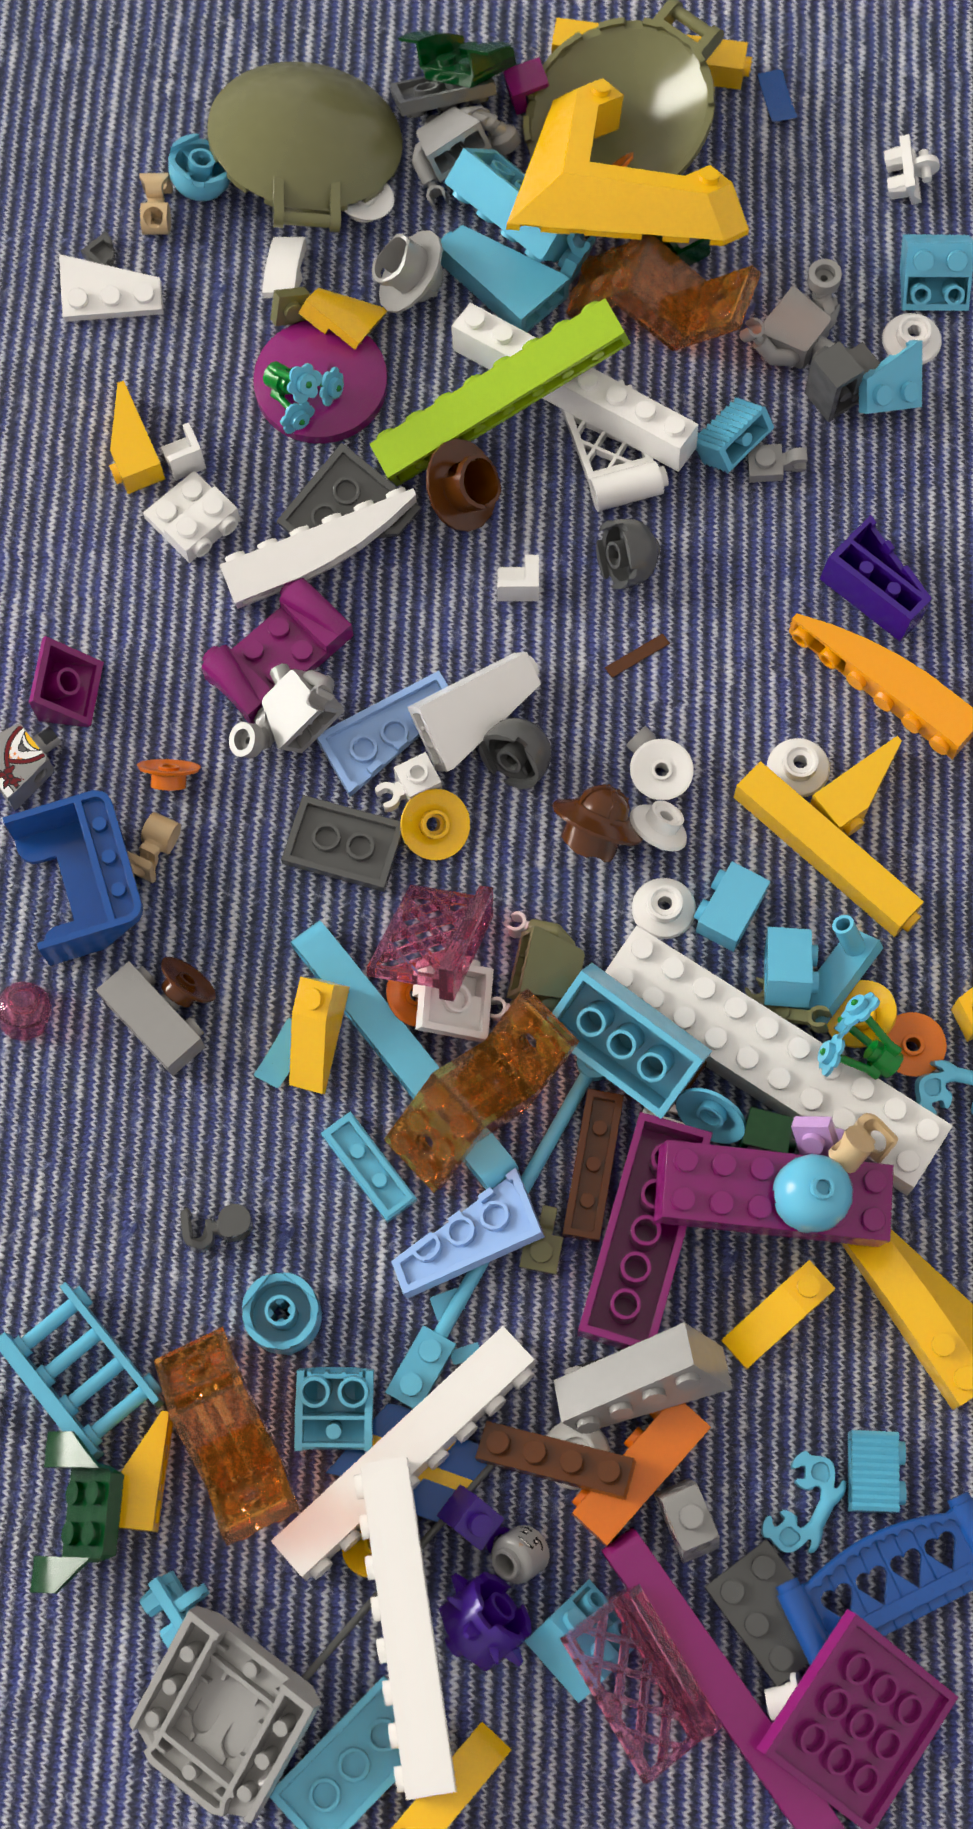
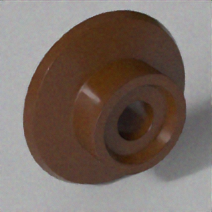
M165 957L162 959L161 969L166 979L162 983L161 988L169 999L182 1007H191L195 1001L209 1003L215 1000L216 992L212 984L196 968L178 958Z

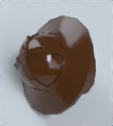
M462 439L444 442L432 454L426 475V489L432 508L440 520L453 530L470 532L481 528L492 516L495 504L499 500L502 491L500 479L492 461L485 455L483 450L471 441Z
M610 784L592 786L576 799H557L552 804L554 812L566 821L561 834L562 839L575 853L583 857H597L603 862H611L619 844L635 846L643 841L632 827L629 820L630 817H628L630 810L629 798L625 797L620 789H616Z

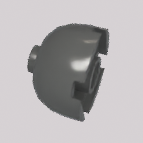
M615 519L604 522L599 531L604 530L603 539L596 540L597 561L604 579L609 578V576L611 577L613 583H615L610 585L613 589H625L642 584L653 574L660 555L658 540L652 531L638 520Z
M517 717L500 721L485 734L483 741L479 745L481 759L493 775L497 770L509 777L504 783L519 789H529L535 786L546 773L551 760L552 750L550 742L540 726Z

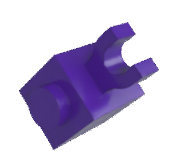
M461 1484L436 1515L478 1550L481 1551L484 1548L490 1554L494 1538L499 1534L503 1535L509 1531L508 1528L502 1525L505 1519Z

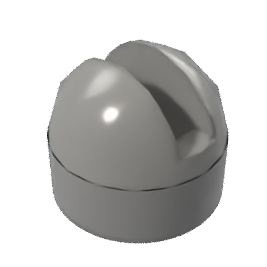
M645 725L626 746L635 753L641 745L656 739V737Z

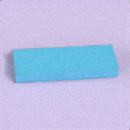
M351 1111L321 1133V1136L387 1223L417 1201L415 1195Z

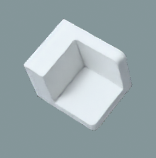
M189 422L182 425L185 438L161 447L175 481L187 477L194 470L199 472L206 469L201 448Z
M525 555V567L498 568V601H539V555Z

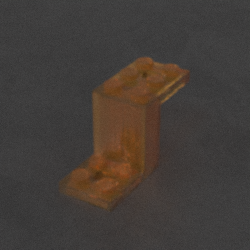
M646 235L641 240L633 239L626 244L588 257L581 267L582 274L570 294V303L566 314L574 318L581 313L587 304L593 301L600 302L606 298L610 307L617 305L671 351H675L740 330L761 272L751 265L706 281L654 235Z
M526 989L517 996L486 1040L430 1075L384 1138V1141L435 1193L445 1185L476 1143L528 1109L580 1041L529 989ZM527 1033L535 1038L536 1048L528 1042ZM425 1135L433 1141L432 1147L427 1144Z
M224 1327L155 1359L154 1363L170 1419L208 1490L220 1534L225 1544L229 1546L237 1541L245 1540L255 1532L275 1522H281L291 1514L299 1511L300 1508L278 1446L242 1377Z

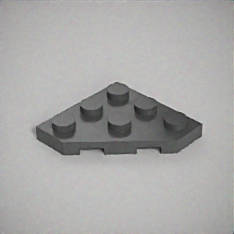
M341 443L276 522L288 533L306 525L311 529L321 525V520L329 515L341 513L344 516L354 512V507L362 502L373 500L374 503L387 499L386 494L398 488L346 445ZM415 503L377 538L400 536L421 511V507Z

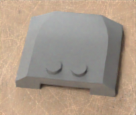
M196 1606L190 1609L130 1719L129 1725L132 1731L138 1729L147 1746L143 1752L149 1763L210 1814L222 1817L226 1814L245 1817L244 1822L252 1823L260 1816L317 1713L321 1701L314 1687L222 1614Z

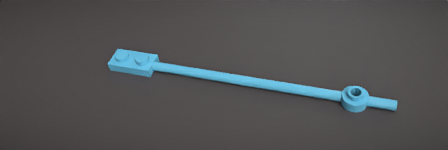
M578 1057L576 1066L579 1075L521 1176L528 1194L591 1082L605 1078ZM490 1262L466 1273L434 1331L424 1325L422 1326L385 1391L388 1396L414 1409L430 1394L457 1346L454 1342L448 1340L447 1337Z

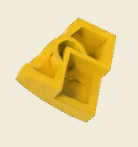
M317 288L305 300L299 311L302 317L323 334H326L330 329L354 350L387 313L384 307L322 288Z

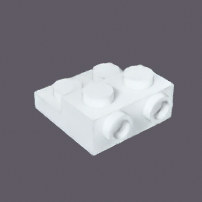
M195 470L143 512L145 519L189 563L195 558L207 554L213 543L222 536L231 534L236 529L238 522L241 521L238 508L216 486L212 488Z
M439 952L427 953L425 957L415 961L412 997L418 998L415 1030L477 1042L488 1040L494 969L480 966L481 962L473 959L449 960L447 954Z

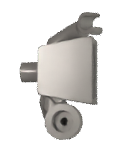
M484 106L463 107L461 109L452 107L439 116L431 115L426 119L425 125L416 131L420 142L415 145L412 164L423 187L428 188L426 197L434 210H437L434 204V199L437 196H443L447 205L449 204L447 193L436 182L437 180L442 182L447 178L463 148L493 149L502 156L513 152L521 142V138L514 125L505 124L502 120H497L498 116L490 113Z
M824 258L813 262L809 267L807 277L808 287L813 291L812 301L792 285L764 322L758 318H751L745 321L746 326L749 328L740 331V339L743 342L753 341L754 349L771 366L804 368L820 348L824 346L831 347L835 344L827 339L832 327L836 324L840 310V304H838L836 297H832V293L840 285L841 267L831 259Z
M288 664L275 666L270 671V676L275 686L263 697V707L258 711L254 719L256 724L240 722L230 732L229 746L232 753L238 757L254 758L262 750L271 747L273 742H276L280 750L303 753L345 711L333 694L334 680L315 670H291Z

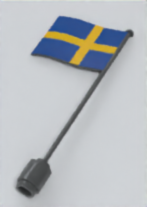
M388 1403L373 1419V1446L412 1410ZM457 1440L446 1450L449 1456L440 1466L434 1470L428 1467L418 1476L421 1482L413 1490L416 1514L436 1522L420 1540L422 1550L444 1526L445 1523L436 1515L458 1486L461 1484L473 1492L495 1467L476 1460L478 1443L469 1440L460 1443ZM346 1449L327 1470L326 1474L340 1477L367 1451ZM377 1590L374 1592V1594H373L371 1597H376V1596H378V1595H377ZM371 1597L301 1676L303 1679L308 1681L368 1613L371 1609Z

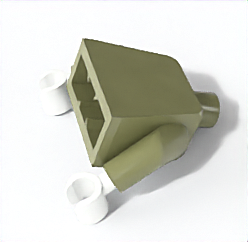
M515 911L511 914L513 921L522 923L519 927L506 926L511 937L520 938L506 997L512 1000L510 1003H506L501 997H492L491 1005H503V1009L499 1014H490L492 1020L497 1022L504 1021L509 1014L514 1018L539 1017L552 1013L582 970L585 957L584 951L576 946L575 941L560 924L534 918L527 921L526 916L520 911Z

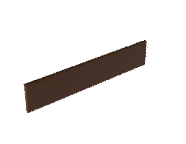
M662 633L606 666L605 669L613 678L670 643Z

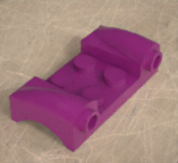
M304 578L284 584L280 590V608L235 647L230 649L227 645L213 646L202 658L203 664L201 668L205 679L219 689L249 723H255L254 719L258 711L263 707V697L275 686L270 676V671L275 666L288 664L291 670H315L354 636L352 624Z

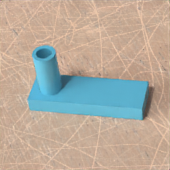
M841 915L833 921L832 928L839 943L817 971L819 972L818 993H811L809 1008H790L810 1010L814 1006L823 1005L830 1010L833 1017L883 950L880 940L859 931L851 916ZM820 1016L815 1022L827 1024L831 1018Z

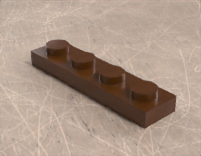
M594 1089L587 1090L562 1236L600 1242L624 1100L623 1094Z
M486 1421L475 1457L481 1463L626 1500L636 1465L635 1459L490 1421Z

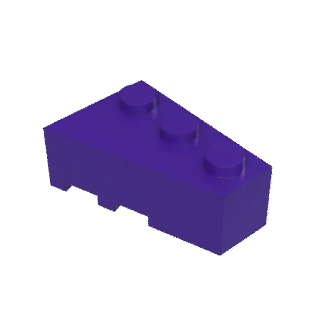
M870 515L828 557L820 580L901 642L922 620L932 598L909 566H903L894 553L895 547L890 540H884L875 527L877 522Z

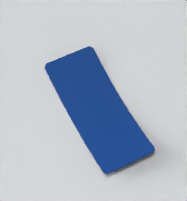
M783 70L759 73V83L772 122L797 118Z

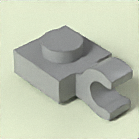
M782 444L757 445L747 455L749 483L783 481L785 471H806L807 448L798 447L782 453Z

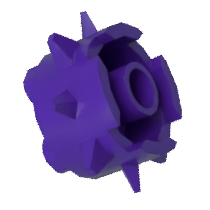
M483 1572L469 1581L458 1573L453 1574L451 1578L456 1593L448 1596L445 1603L439 1607V1613L448 1634L445 1638V1644L456 1657L464 1655L465 1658L485 1672L495 1667L505 1658L518 1667L521 1666L524 1661L519 1646L523 1644L532 1632L531 1620L524 1604L517 1608L514 1601L506 1593L511 1587L497 1575Z

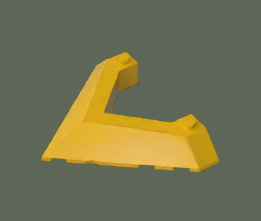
M604 78L581 86L553 100L506 225V230L520 231V227L526 225L538 227L540 232L579 233L584 234V236L641 240L642 234L662 236V242L688 244L690 238L710 239L709 245L714 246L727 245L748 235L749 227L733 183L711 165L684 176L590 162L594 139L619 129L624 95Z

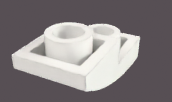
M273 237L264 273L263 298H273L274 290L300 287L303 279L300 267L307 250L305 237Z

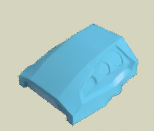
M312 1367L297 1370L294 1451L311 1449L368 1451L373 1447L374 1369L360 1367Z

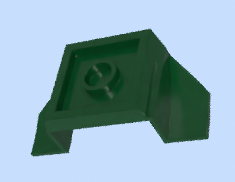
M415 31L398 37V41L416 44L420 67L426 79L430 81L472 88L516 65L513 43L498 41L479 45L477 42L465 43L463 35L437 31Z
M53 1431L47 1434L44 1467L71 1470L70 1483L66 1489V1502L68 1503L66 1522L61 1532L63 1542L62 1557L34 1556L31 1593L57 1594L88 1563H98L116 1556L124 1474L108 1465L99 1464L74 1431Z

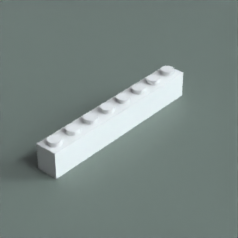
M469 303L451 326L453 350L489 370L493 368V364L498 359L505 356L511 357L522 350L526 342L536 338L472 303ZM590 368L543 397L544 400L678 472L697 448V423L594 368Z
M502 1326L273 1538L271 1542L305 1581L311 1576L315 1580L321 1577L332 1566L333 1563L330 1559L341 1548L346 1552L362 1538L359 1516L366 1515L364 1499L357 1500L354 1484V1475L361 1474L359 1464L407 1456L414 1490L421 1482L418 1478L421 1473L428 1467L434 1470L440 1466L449 1456L446 1450L457 1440L460 1443L465 1442L478 1429L475 1423L486 1413L489 1416L494 1415L506 1403L504 1396L514 1386L517 1390H520L533 1378L535 1374L532 1370L535 1368V1359Z
M407 1456L360 1463L361 1474L354 1475V1484L357 1500L364 1499L366 1515H360L359 1520L362 1539H370L372 1555L365 1556L368 1581H376L378 1595L371 1597V1608L374 1622L381 1621L383 1638L376 1639L379 1663H387L389 1680L382 1681L385 1706L393 1705L395 1723H389L388 1730L391 1749L399 1748L401 1766L394 1767L397 1792H405L406 1800L457 1792L409 1460Z

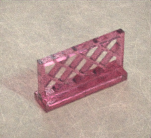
M410 884L367 966V976L438 988L439 999L454 1002L493 918V887L479 885L475 895ZM417 898L431 902L418 906L414 900ZM454 905L465 906V908L452 911L449 907ZM435 911H440L443 914L431 919L426 915ZM414 918H417L420 921L419 923L412 924L409 926H407L404 923V921H408ZM452 924L455 927L444 932L439 929V927ZM426 931L432 934V936L419 939L416 936ZM405 938L410 942L398 947L393 944V942ZM440 944L445 948L434 953L428 949ZM416 952L422 955V957L410 961L405 957ZM394 959L399 963L392 967L381 965ZM430 965L435 969L434 974L418 971V969Z
M640 1584L615 1593L608 1599L609 1602L560 1637V1640L642 1782L647 1784L656 1779L702 1739L713 1736L723 1726ZM612 1611H615L622 1623L621 1636L606 1631L608 1614ZM583 1633L596 1637L594 1657L585 1655L576 1640ZM605 1640L620 1644L618 1664L603 1660ZM629 1647L637 1649L642 1657V1672L627 1668ZM602 1668L617 1673L614 1693L605 1691L600 1682ZM626 1676L641 1680L639 1701L624 1697ZM650 1683L658 1685L663 1693V1708L648 1704ZM623 1705L638 1709L635 1730L627 1728L622 1720ZM647 1712L662 1716L660 1737L645 1733ZM671 1719L679 1721L688 1736L681 1743L669 1740ZM644 1741L659 1745L657 1763L651 1768L643 1756Z

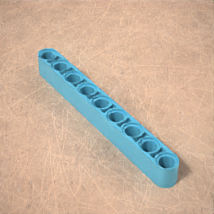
M319 920L290 942L293 949L316 978L350 986L344 1011L345 1015L485 1189L489 1187L493 1189L506 1179L505 1175L515 1167L519 1170L510 1154L406 1025L394 1015L389 1004L327 927Z

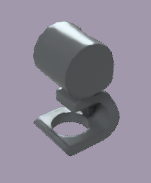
M240 1204L225 1206L219 1213L217 1221H212L211 1218L205 1219L202 1236L194 1239L191 1221L192 1213L189 1208H185L180 1213L184 1242L191 1251L199 1254L206 1252L214 1245L215 1236L217 1235L226 1242L231 1243L246 1239L253 1230L251 1215Z

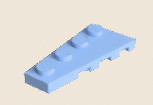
M440 671L326 729L316 739L349 797L354 795L420 736L407 707L448 687Z
M516 1167L505 1175L506 1179L493 1189L489 1187L478 1195L479 1199L464 1211L458 1210L447 1219L449 1221L435 1233L429 1232L391 1261L402 1293L407 1299L545 1237L521 1175Z

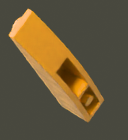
M798 613L794 615L789 633L799 646L803 648L808 647L818 655L820 661L826 667L836 669L842 673L853 688L865 691L873 698L875 704L880 709L892 712L901 719V723L907 730L912 733H919L928 740L929 745L934 751L941 755L946 754L953 760L973 737V707L929 673L899 654L865 637Z

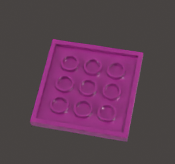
M847 1609L756 1749L861 1829H875L959 1697L860 1616Z

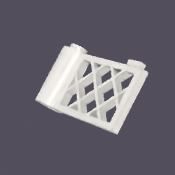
M561 409L586 475L592 501L597 512L664 494V487L669 485L664 466L659 467L652 457L642 453L643 458L633 461L621 457L630 445ZM585 428L600 433L595 444L581 439L580 436ZM606 437L622 443L616 454L601 448ZM595 455L611 461L607 468L593 471L590 463Z

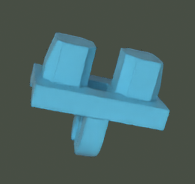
M170 1571L148 1583L150 1589L139 1601L146 1614L150 1617L158 1615L164 1610L171 1623L160 1630V1637L167 1648L171 1645L188 1611L210 1594L204 1583L186 1592L174 1571Z

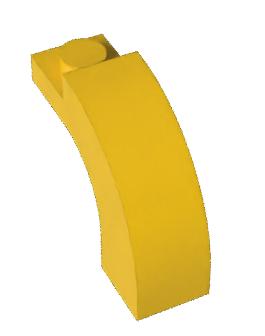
M481 1722L452 1756L457 1792L417 1798L391 1829H447L512 1749L488 1726Z

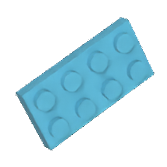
M385 1675L274 1788L270 1798L298 1829H350L395 1782L394 1767L401 1766L399 1748L391 1749L388 1724L395 1723L393 1705L385 1706L382 1681L388 1680Z

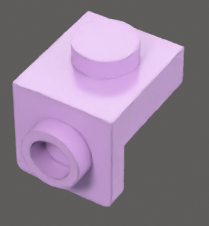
M795 1116L791 1126L800 1155L816 1154L829 1157L830 1148L841 1140L844 1133L843 1129H835L832 1117Z

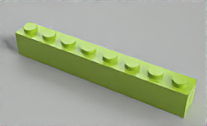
M606 298L600 302L593 301L587 304L581 313L570 320L565 319L555 324L552 331L545 336L533 338L526 342L522 350L511 357L505 356L498 359L490 370L483 374L469 377L463 383V386L456 391L444 393L437 397L434 404L423 411L418 410L411 413L401 425L382 431L377 435L376 440L369 445L387 478L398 487L426 470L432 454L442 443L453 439L473 441L625 348L631 342Z

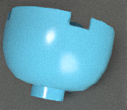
M189 134L180 137L172 144L168 157L169 177L179 193L195 201H209L216 199L227 190L230 180L227 178V172L219 162H215L208 140L199 139V134Z
M808 1154L797 1157L780 1169L773 1183L776 1201L774 1205L777 1213L787 1225L799 1232L818 1233L833 1228L845 1218L852 1204L853 1186L849 1174L840 1163L828 1156Z

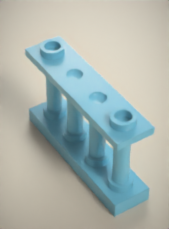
M65 1282L60 1288L69 1299L23 1337L18 1335L14 1339L6 1332L1 1334L0 1352L62 1431H74L92 1456L98 1460L104 1455V1452L98 1446L103 1442L102 1437L147 1399L153 1405L160 1408L165 1404L159 1396L163 1389L150 1373L146 1376L140 1373L88 1308L93 1304V1301L81 1286L73 1289ZM79 1311L92 1328L48 1365L44 1366L42 1364L37 1368L29 1358L33 1353L32 1348ZM102 1340L115 1357L69 1396L64 1394L60 1398L52 1387L56 1383L55 1378ZM125 1369L138 1387L92 1426L88 1423L83 1427L75 1417L80 1412L78 1407Z

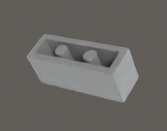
M128 961L99 986L96 991L117 1017L163 1067L174 1076L205 1048L200 1038L204 1032L191 1017L184 1021L176 1012L180 1006L169 999L165 993L160 995L152 986L156 983V980L143 966L137 970Z

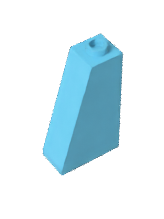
M461 225L454 232H448L441 239L443 248L441 265L500 319L525 332L530 331L569 297V278L565 274L534 261L530 257L464 225Z

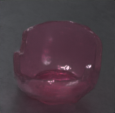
M27 981L15 982L11 986H7L0 995L1 1031L11 1039L23 1041L40 1036L52 1015V1004L48 992L37 983Z

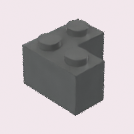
M840 341L831 347L824 346L812 356L804 393L827 422H830L859 404V386L863 375L871 369H876L880 362L863 342L854 348H845Z

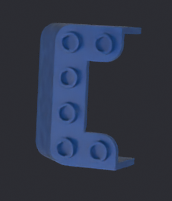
M91 790L2 817L5 827L15 841L18 854L25 862L39 864L56 858L58 861L74 921L53 927L45 935L44 941L37 943L40 953L50 966L106 949L141 919L143 915L142 900L114 805L105 792Z

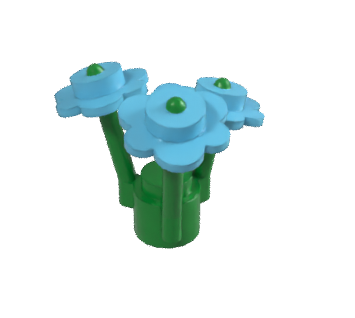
M275 361L267 366L263 374L264 384L272 389L270 396L279 401L286 409L285 416L281 418L280 424L287 434L303 429L309 423L315 409L307 400L309 397L315 398L317 396L318 386H321L319 397L323 398L322 403L325 406H330L333 400L341 395L344 388L343 374L335 366L330 371H326L322 377L321 373L314 370L313 366L309 363H305L302 368L299 366L289 368ZM285 394H293V399L297 403L290 404L284 397Z
M872 992L864 996L861 994L854 996L846 1004V1010L838 1017V1023L834 1029L839 1033L835 1034L831 1040L824 1042L818 1052L819 1068L822 1069V1075L828 1077L833 1069L838 1067L839 1063L865 1072L874 1080H877L880 1075L884 1078L891 1077L901 1066L904 1055L901 1053L902 1048L888 1037L871 1016V1012L877 1009L880 1004L879 999ZM859 1021H865L882 1042L879 1040L872 1041L854 1025ZM848 1032L867 1046L863 1055L867 1060V1064L842 1055L845 1048V1040L842 1038Z

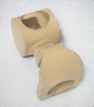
M139 173L143 190L147 196V202L140 204L142 234L169 235L171 232V210L169 203H165L164 194H171L173 192V183L170 180L169 173Z
M157 812L150 814L141 832L140 856L127 851L134 875L151 883L156 881L155 869L159 860L158 855L160 852L171 853L180 835V823Z
M866 1113L854 1125L844 1131L841 1140L830 1148L828 1155L831 1159L840 1163L847 1173H854L868 1156L875 1162L881 1163L897 1144L898 1137L879 1117ZM876 1130L884 1135L886 1139L884 1151H878L874 1148L875 1140L870 1136L872 1131Z

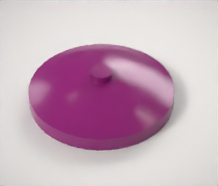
M307 320L292 324L272 337L262 349L256 361L253 374L256 400L266 420L282 434L297 441L313 444L341 441L367 427L377 416L384 404L388 384L383 355L376 343L368 335L354 350L330 329L326 334H323ZM277 361L289 368L295 366L302 368L305 363H309L313 366L314 370L321 373L322 377L332 367L339 368V372L344 377V388L341 395L334 399L330 406H325L322 403L323 398L319 397L321 386H318L317 396L315 398L309 397L307 400L315 409L309 423L303 429L287 434L280 424L281 418L285 416L286 409L279 401L270 396L272 389L263 382V374L267 366ZM285 394L284 397L290 404L297 403L293 399V394Z

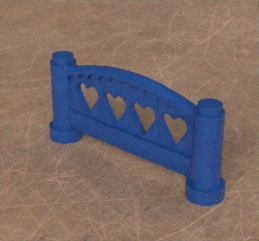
M968 1491L948 1500L950 1509L945 1513L905 1520L860 1539L826 1563L808 1582L800 1584L798 1578L795 1577L776 1587L779 1593L777 1598L810 1665L841 1619L840 1616L824 1607L821 1602L822 1594L825 1591L835 1592L839 1584H846L851 1589L850 1611L860 1616L883 1636L973 1591V1498H971ZM943 1532H948L953 1536L952 1569L926 1553L925 1543L927 1540H938ZM909 1549H914L919 1553L918 1587L891 1569L890 1563L893 1557L900 1556L903 1558ZM875 1566L883 1568L886 1573L884 1605L861 1591L856 1585L857 1576L861 1573L870 1575L872 1568Z

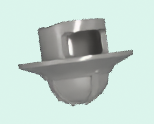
M419 231L409 238L404 234H396L374 260L372 276L380 284V302L388 312L401 313L416 303L425 302L432 297L438 296L445 271L441 266L443 253L441 239L433 231ZM384 268L385 270L381 278V270Z

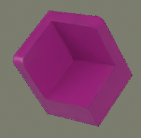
M539 57L503 71L506 88L516 115L526 112V95L549 87L548 79Z

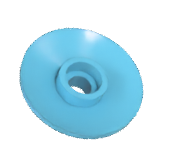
M689 1088L679 1095L676 1101V1110L685 1125L713 1132L711 1141L716 1143L731 1144L741 1140L744 1136L746 1128L744 1115L726 1097L704 1088Z

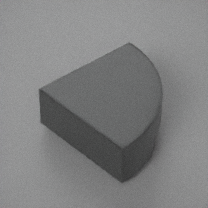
M107 231L81 250L82 256L87 261L113 266L115 249H113L114 245Z

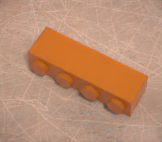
M686 1403L650 1413L649 1415L654 1421L646 1430L643 1431L638 1426L623 1443L628 1448L623 1456L634 1458L636 1461L626 1500L582 1489L571 1501L576 1506L571 1515L605 1547L711 1428Z

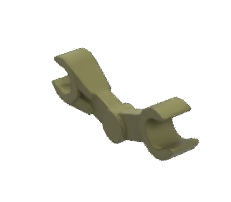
M756 977L758 985L763 989L761 993L752 994L745 987L747 996L788 1022L810 1025L811 1029L816 1033L829 1031L826 1023L815 1022L820 1016L832 1018L830 1010L826 1006L817 1005L810 1010H802L784 1006L764 1005L763 978Z

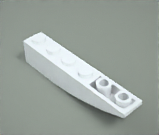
M404 487L395 489L386 494L387 499L374 503L373 500L362 502L354 507V512L344 516L341 513L329 515L321 520V525L311 529L308 525L301 526L292 530L288 538L277 541L276 538L268 539L257 545L258 550L247 554L244 551H238L225 558L226 562L220 564V568L236 607L239 609L280 593L281 588L286 583L300 578L308 581L332 569L363 549L391 527L417 502L414 488L407 491Z

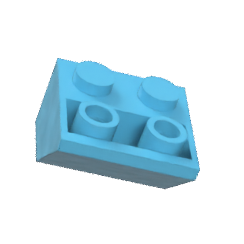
M903 234L900 260L901 309L969 311L973 274V239L970 235Z
M589 1579L524 1642L574 1699L580 1703L610 1675L643 1638Z

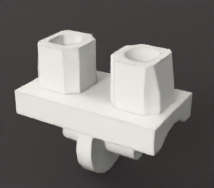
M910 135L900 136L901 146L884 151L888 173L904 170V174L887 178L889 194L892 200L909 197L912 205L922 203L919 177H922V182L924 183L930 182L932 180L931 175H934L940 169V162L937 156L929 155L927 149L920 150L919 157H916L915 149L911 146Z

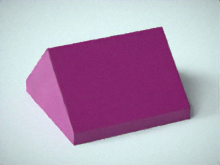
M47 636L43 637L29 704L38 721L81 727L91 726L104 662Z

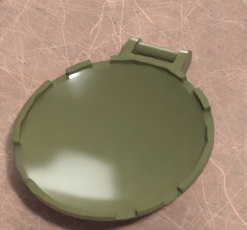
M668 0L653 19L644 18L642 21L626 20L625 17L599 22L598 27L583 34L578 32L571 36L546 59L542 66L547 76L549 87L527 95L529 101L526 116H523L524 139L531 158L553 100L601 78H604L620 91L624 97L619 129L594 139L590 162L612 165L624 155L633 152L634 158L627 166L629 168L681 175L701 151L710 132L715 110L714 82L706 60L722 42L724 31L716 25H708L684 9L683 3L679 0ZM675 20L679 21L702 38L697 43L672 26Z
M277 62L248 70L230 81L219 92L208 116L207 137L215 162L220 163L227 172V178L244 193L251 191L264 198V204L273 207L274 228H283V225L329 228V232L340 233L341 211L347 210L348 205L361 200L366 203L384 190V185L391 177L395 176L401 160L403 142L400 126L395 114L386 101L373 88L353 75L317 63Z

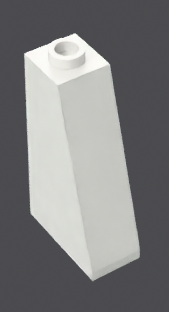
M527 652L513 653L407 707L436 771L448 772L454 769L483 741L485 734L500 721L505 720L541 685L537 676L539 675L538 665Z

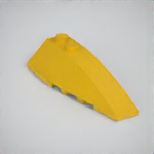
M892 1229L890 1242L879 1247L841 1243L950 1408L954 1410L972 1399L973 1304Z

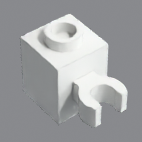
M424 752L395 766L396 783H380L375 787V793L377 797L385 793H390L393 796L390 801L383 803L385 812H392L398 808L400 802L404 799L408 803L411 798L429 789H442V782L429 757Z

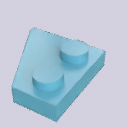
M922 340L908 341L905 349L897 355H889L880 362L876 369H871L863 375L859 386V413L871 414L922 407Z

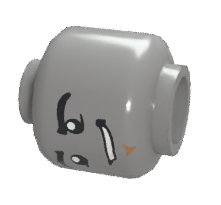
M527 1525L514 1527L500 1536L494 1542L491 1551L492 1565L495 1572L507 1582L517 1585L526 1583L541 1573L547 1567L550 1558L549 1547L545 1538L539 1531Z

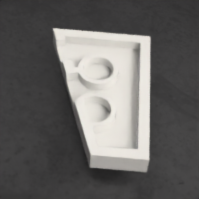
M59 254L62 314L65 322L164 314L162 283L159 277Z

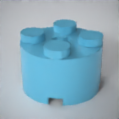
M282 1272L262 1276L249 1287L243 1298L242 1318L247 1333L261 1348L274 1354L291 1355L304 1349L314 1340L321 1326L322 1310L316 1294L304 1279L292 1273ZM289 1306L287 1309L290 1314L288 1319L280 1318L276 1322L275 1309L279 1307L284 1310Z

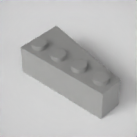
M685 1322L554 1380L561 1423L581 1434L593 1433L609 1425L733 1389L723 1347Z

